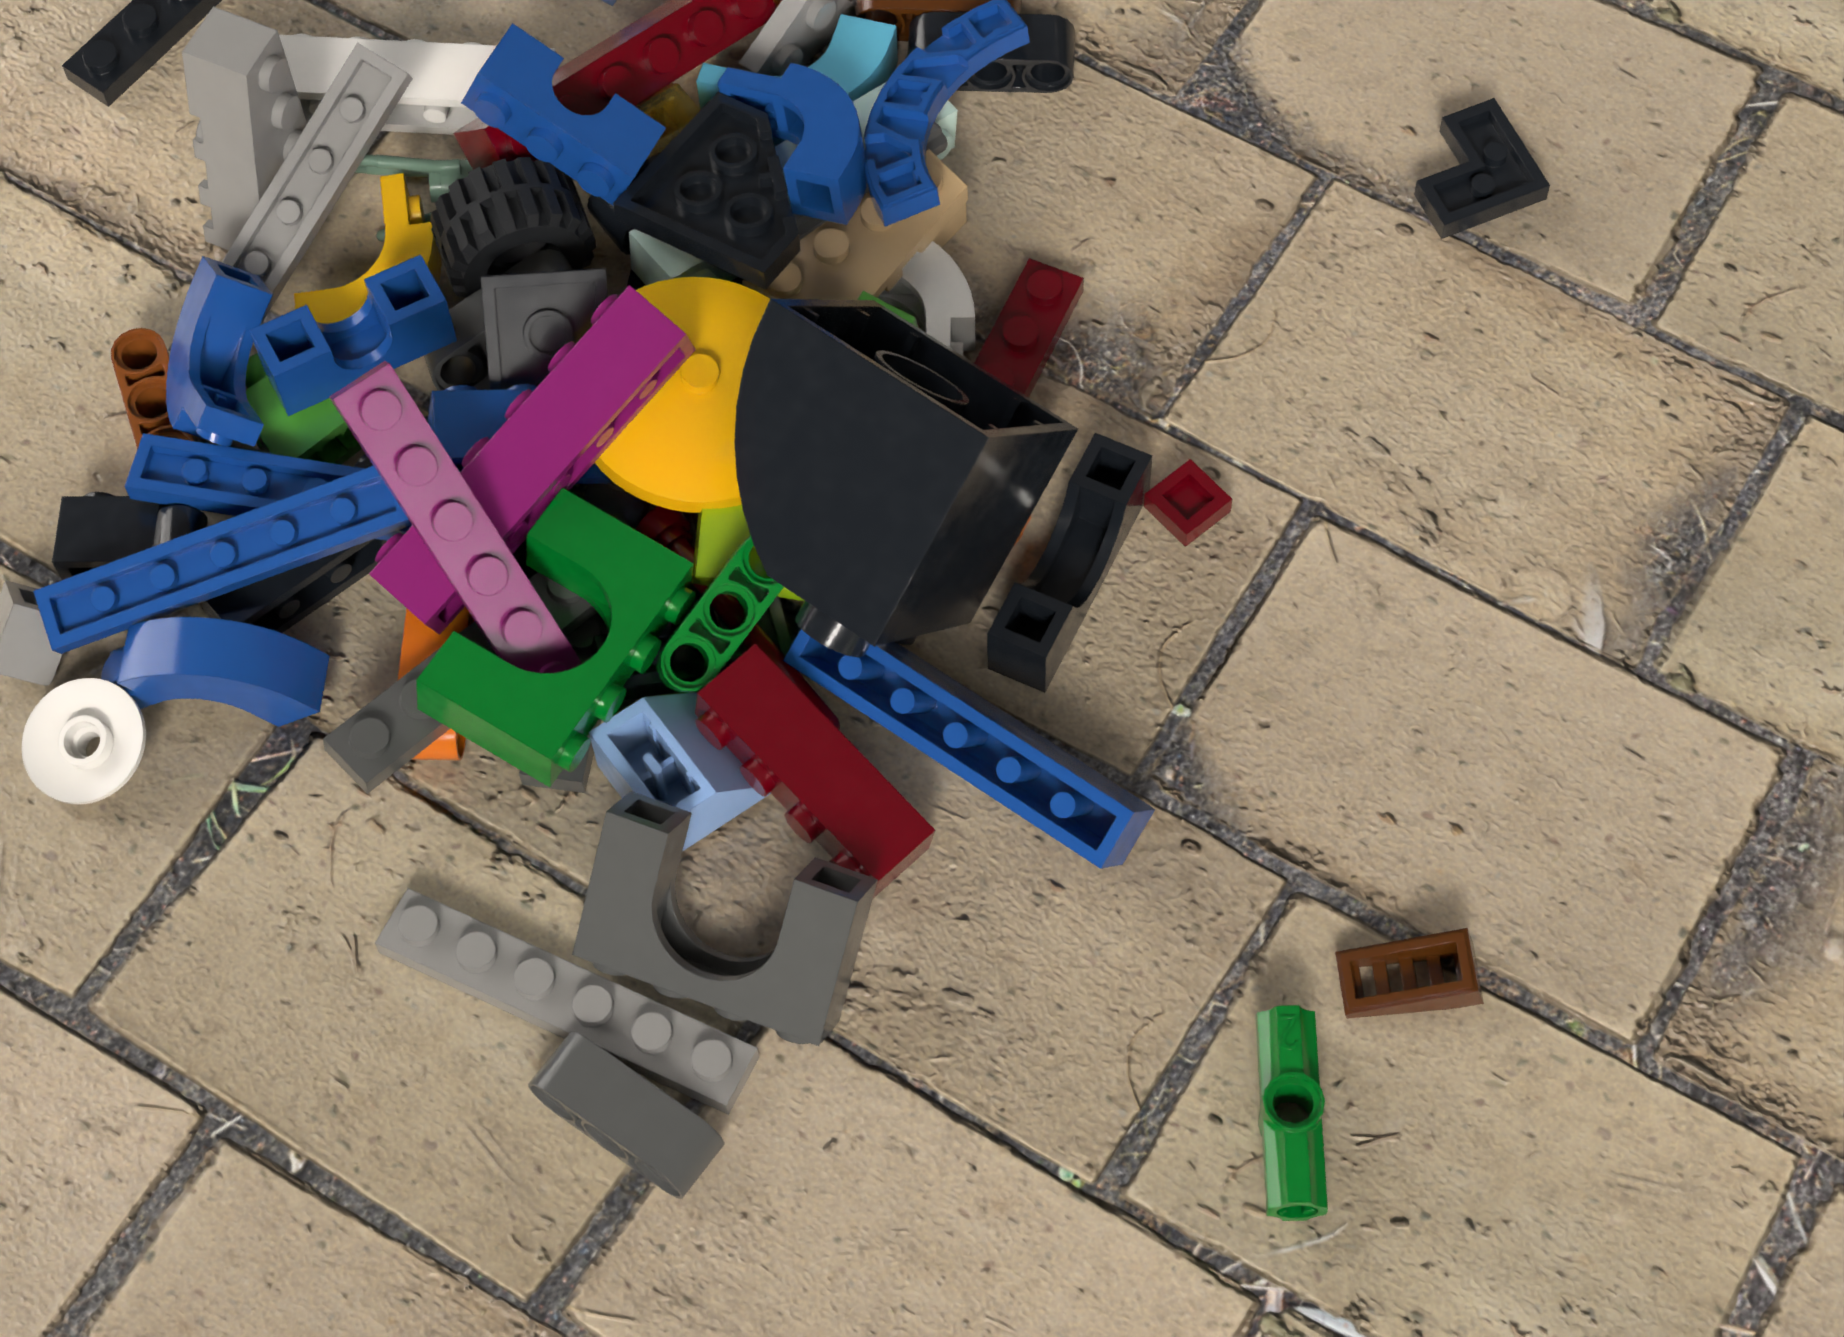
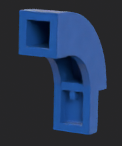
M790 63L781 78L727 67L717 82L719 92L766 112L772 129V137L788 140L798 145L783 167L792 213L847 225L864 196L867 180L864 168L866 155L859 118L854 103L846 91L828 76L794 63Z
M202 256L187 292L172 342L166 380V405L169 421L173 429L222 446L231 447L233 440L255 447L264 424L250 405L246 396V371L253 345V339L249 330L261 324L273 294L258 275Z
M169 617L130 625L125 646L110 652L103 666L101 679L116 684L125 690L136 701L140 709L173 699H202L240 708L280 727L320 712L330 655L286 634L248 623L205 617Z

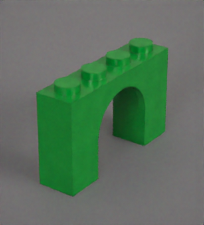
M564 488L559 491L527 534L526 565L577 594L596 609L608 631V636L602 647L585 663L570 670L557 673H536L513 666L453 631L416 680L418 710L549 788L563 769L571 773L577 768L590 746L591 739L587 737L589 731L593 729L599 719L607 723L616 714L626 695V688L623 687L635 670L643 674L649 668L661 646L662 641L658 637L669 622L676 626L681 623L696 597V592L691 590L694 563Z

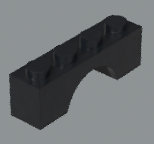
M1098 433L1093 435L1069 480L1059 518L1039 562L1023 583H1014L987 633L989 670L1045 693L1144 505V494L1150 490L1153 455Z

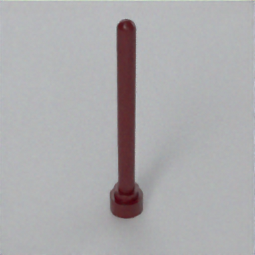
M658 506L642 518L636 528L638 532L694 563L695 548L691 544L693 541V536L690 533L691 524L680 511ZM691 583L701 595L708 587ZM720 594L713 598L710 606L727 627L733 630L739 626L743 619V608L737 598L729 594ZM756 623L743 640L742 645L748 650L756 644L840 730V722L836 715L799 671L783 661L785 658L783 652L762 627Z

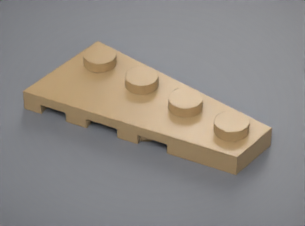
M928 149L926 151V166L929 175L938 189L940 205L885 227L874 208L870 192H867L847 225L826 221L800 240L801 251L766 290L746 280L742 281V285L770 299L857 300L863 291L878 298L884 290L889 292L903 276L902 269L916 252L923 253L968 201V186Z

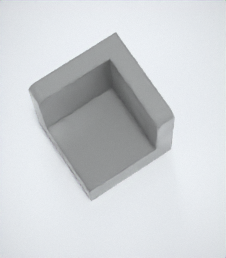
M5 580L0 593V675L48 686L53 681L62 654L51 649L33 592L37 588Z

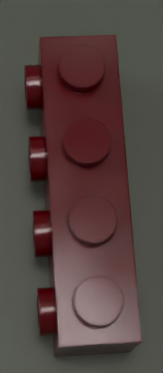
M756 644L750 647L697 693L695 714L698 718L695 720V723L706 740L718 750H722L726 746L742 763L740 771L749 785L764 797L771 793L787 810L784 816L793 831L809 844L816 840L832 857L829 861L830 863L878 879L873 898L929 849L936 830Z

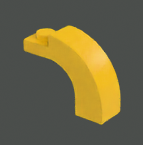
M404 173L380 176L385 240L383 249L373 266L361 277L346 285L331 289L294 293L295 310L307 305L316 322L330 324L342 321L355 314L365 303L368 292L364 279L420 254L436 283L439 285L442 258L431 230L432 225L431 222L425 223L421 196H410Z

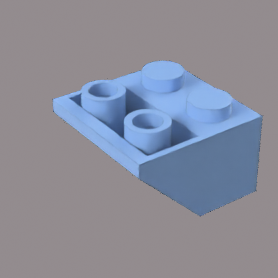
M698 692L643 697L613 716L609 722H604L589 731L597 766L621 798L630 791L692 813L683 851L765 798L757 793L743 777L740 771V766L742 765L740 760L726 746L722 750L715 748L697 728L695 720L698 716L695 714Z

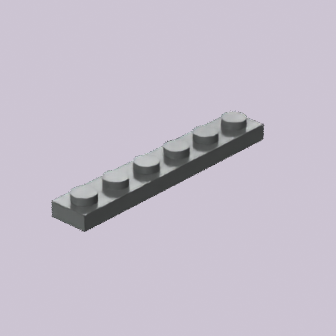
M616 512L611 515L628 525ZM539 572L528 579L565 637L597 613L596 609L586 600ZM475 621L459 633L497 656ZM439 649L323 738L324 750L367 794L450 729L417 709L416 680Z

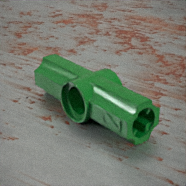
M1299 1005L1275 1006L1272 1009L1257 1012L1255 1017L1261 1107L1258 1127L1263 1143L1267 1216L1280 1218L1282 1221H1307L1313 1217L1326 1215L1328 1212L1322 1126L1325 1098L1319 1080L1315 1011L1303 1009ZM1286 1102L1296 1103L1306 1111L1308 1118L1297 1123L1286 1122L1276 1114L1274 1107Z

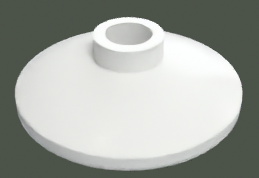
M82 678L56 687L35 706L24 728L22 759L28 776L43 793L64 803L89 804L107 798L128 782L140 764L146 743V727L143 714L136 701L125 690L106 680ZM100 737L97 750L87 757L86 747L92 739Z

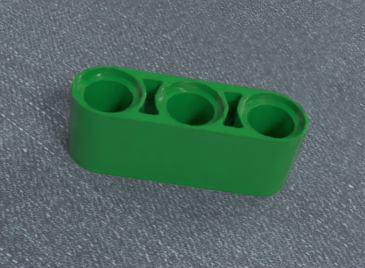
M751 536L737 547L662 646L657 656L656 668L660 679L668 688L676 692L690 693L704 688L711 682L784 588V586L772 578H763L756 575L751 569L749 553L754 546ZM729 594L736 597L742 605L743 619L740 625L733 630H724L716 626L711 619L710 604L717 595ZM691 645L697 648L703 655L705 661L704 670L701 676L693 682L683 681L672 672L670 657L678 646Z

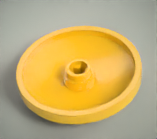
M709 277L673 278L643 286L636 291L684 331L696 350L595 461V464L611 481L623 490L655 506L675 511L700 513L702 509L742 505L736 474L734 443L736 405L742 372L750 345L770 298L741 284Z

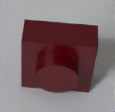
M1189 459L1144 494L1143 507L1186 547L1231 512L1233 499Z

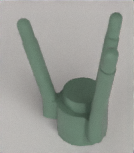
M366 154L355 173L369 175L404 173V176L427 177L429 178L431 203H436L440 195L450 192L448 186L457 179L467 177L469 175L468 172L473 169L467 159L431 160ZM431 212L424 214L425 223L430 222ZM385 228L379 230L376 234L379 241L385 240Z

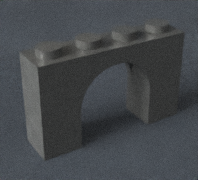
M633 791L626 794L606 811L572 955L592 962L593 966L603 973L614 976L628 975L652 984L654 989L662 995L671 998H690L714 1007V1010L724 1018L734 1021L749 1020L776 1031L779 1037L788 1042L796 1044L811 1043L819 1046L840 1021L878 879L815 857L794 879L775 950L756 957H736L721 953L705 944L692 932L685 922L677 903L675 890L676 876L692 813Z

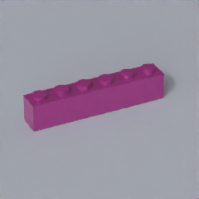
M630 285L620 296L612 294L598 306L591 318L593 326L577 343L571 341L565 344L554 355L548 365V371L550 372L534 391L527 389L519 394L508 407L505 413L507 421L491 439L484 437L477 441L462 460L464 469L460 474L512 554L525 541L528 532L562 488L569 491L696 350L684 331ZM413 525L405 534L397 533L380 548L375 558L378 564L369 575L426 626L440 635L463 610L465 605Z

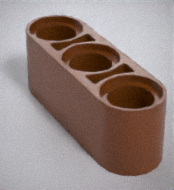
M146 328L131 329L121 334L114 341L111 348L112 364L137 449L143 433L198 442L197 436L172 428L166 405V380L170 354L161 336L155 331ZM165 413V414H163V415H161V416H159V417L154 418L155 416H157V415H159V414Z

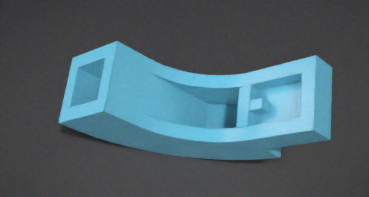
M841 14L829 47L808 68L831 78L854 101L887 82L895 71L898 63L897 27L892 24ZM703 63L696 80L700 110L719 92L717 82L727 69L726 67ZM772 137L775 147L786 141Z

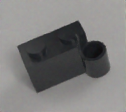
M91 492L84 496H62L52 563L61 580L203 529L208 526V517L204 512L190 506H170L130 499L129 496H114L105 492Z

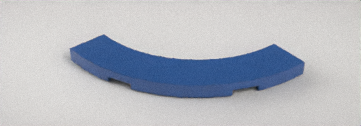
M991 0L941 28L942 36L924 50L918 47L913 50L895 69L879 92L870 111L864 133L866 155L864 168L874 208L885 227L940 205L938 189L929 175L925 160L926 147L932 125L947 100L964 82L990 62L1030 43L1028 26L1007 0Z

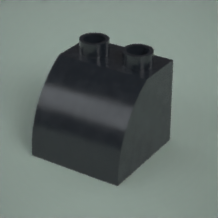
M770 299L750 345L742 372L736 405L734 440L736 474L744 516L754 547L767 576L805 600L795 621L807 635L836 652L852 657H863L870 645L875 647L891 642L911 645L917 636L971 623L1076 435L1078 428L874 300Z

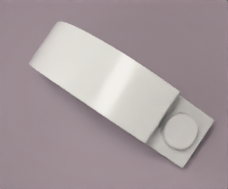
M932 241L923 253L916 252L903 267V276L889 292L884 290L878 296V299L916 317V321L922 331L963 356V351H975V311L971 290L959 266L949 254Z

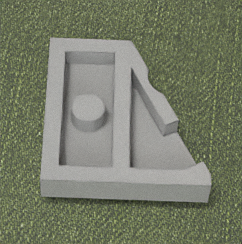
M782 0L742 57L740 63L751 72L769 76L783 75L790 63L804 66L832 40L841 14L855 17L856 6L849 0Z

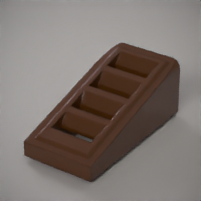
M1468 928L1335 952L1344 1011L1347 1019L1447 1010L1484 1004L1474 945ZM1443 959H1454L1458 981L1445 983L1442 966ZM1427 961L1431 986L1418 988L1414 962ZM1399 964L1403 991L1391 993L1387 965ZM1372 966L1377 995L1364 997L1360 967Z

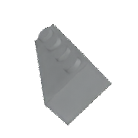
M213 6L183 49L182 56L189 113L200 118L196 137L193 139L195 158L205 161L207 180L204 179L198 185L200 204L211 207L212 220L208 219L203 225L204 237L206 242L229 250L301 135L307 122L278 30Z

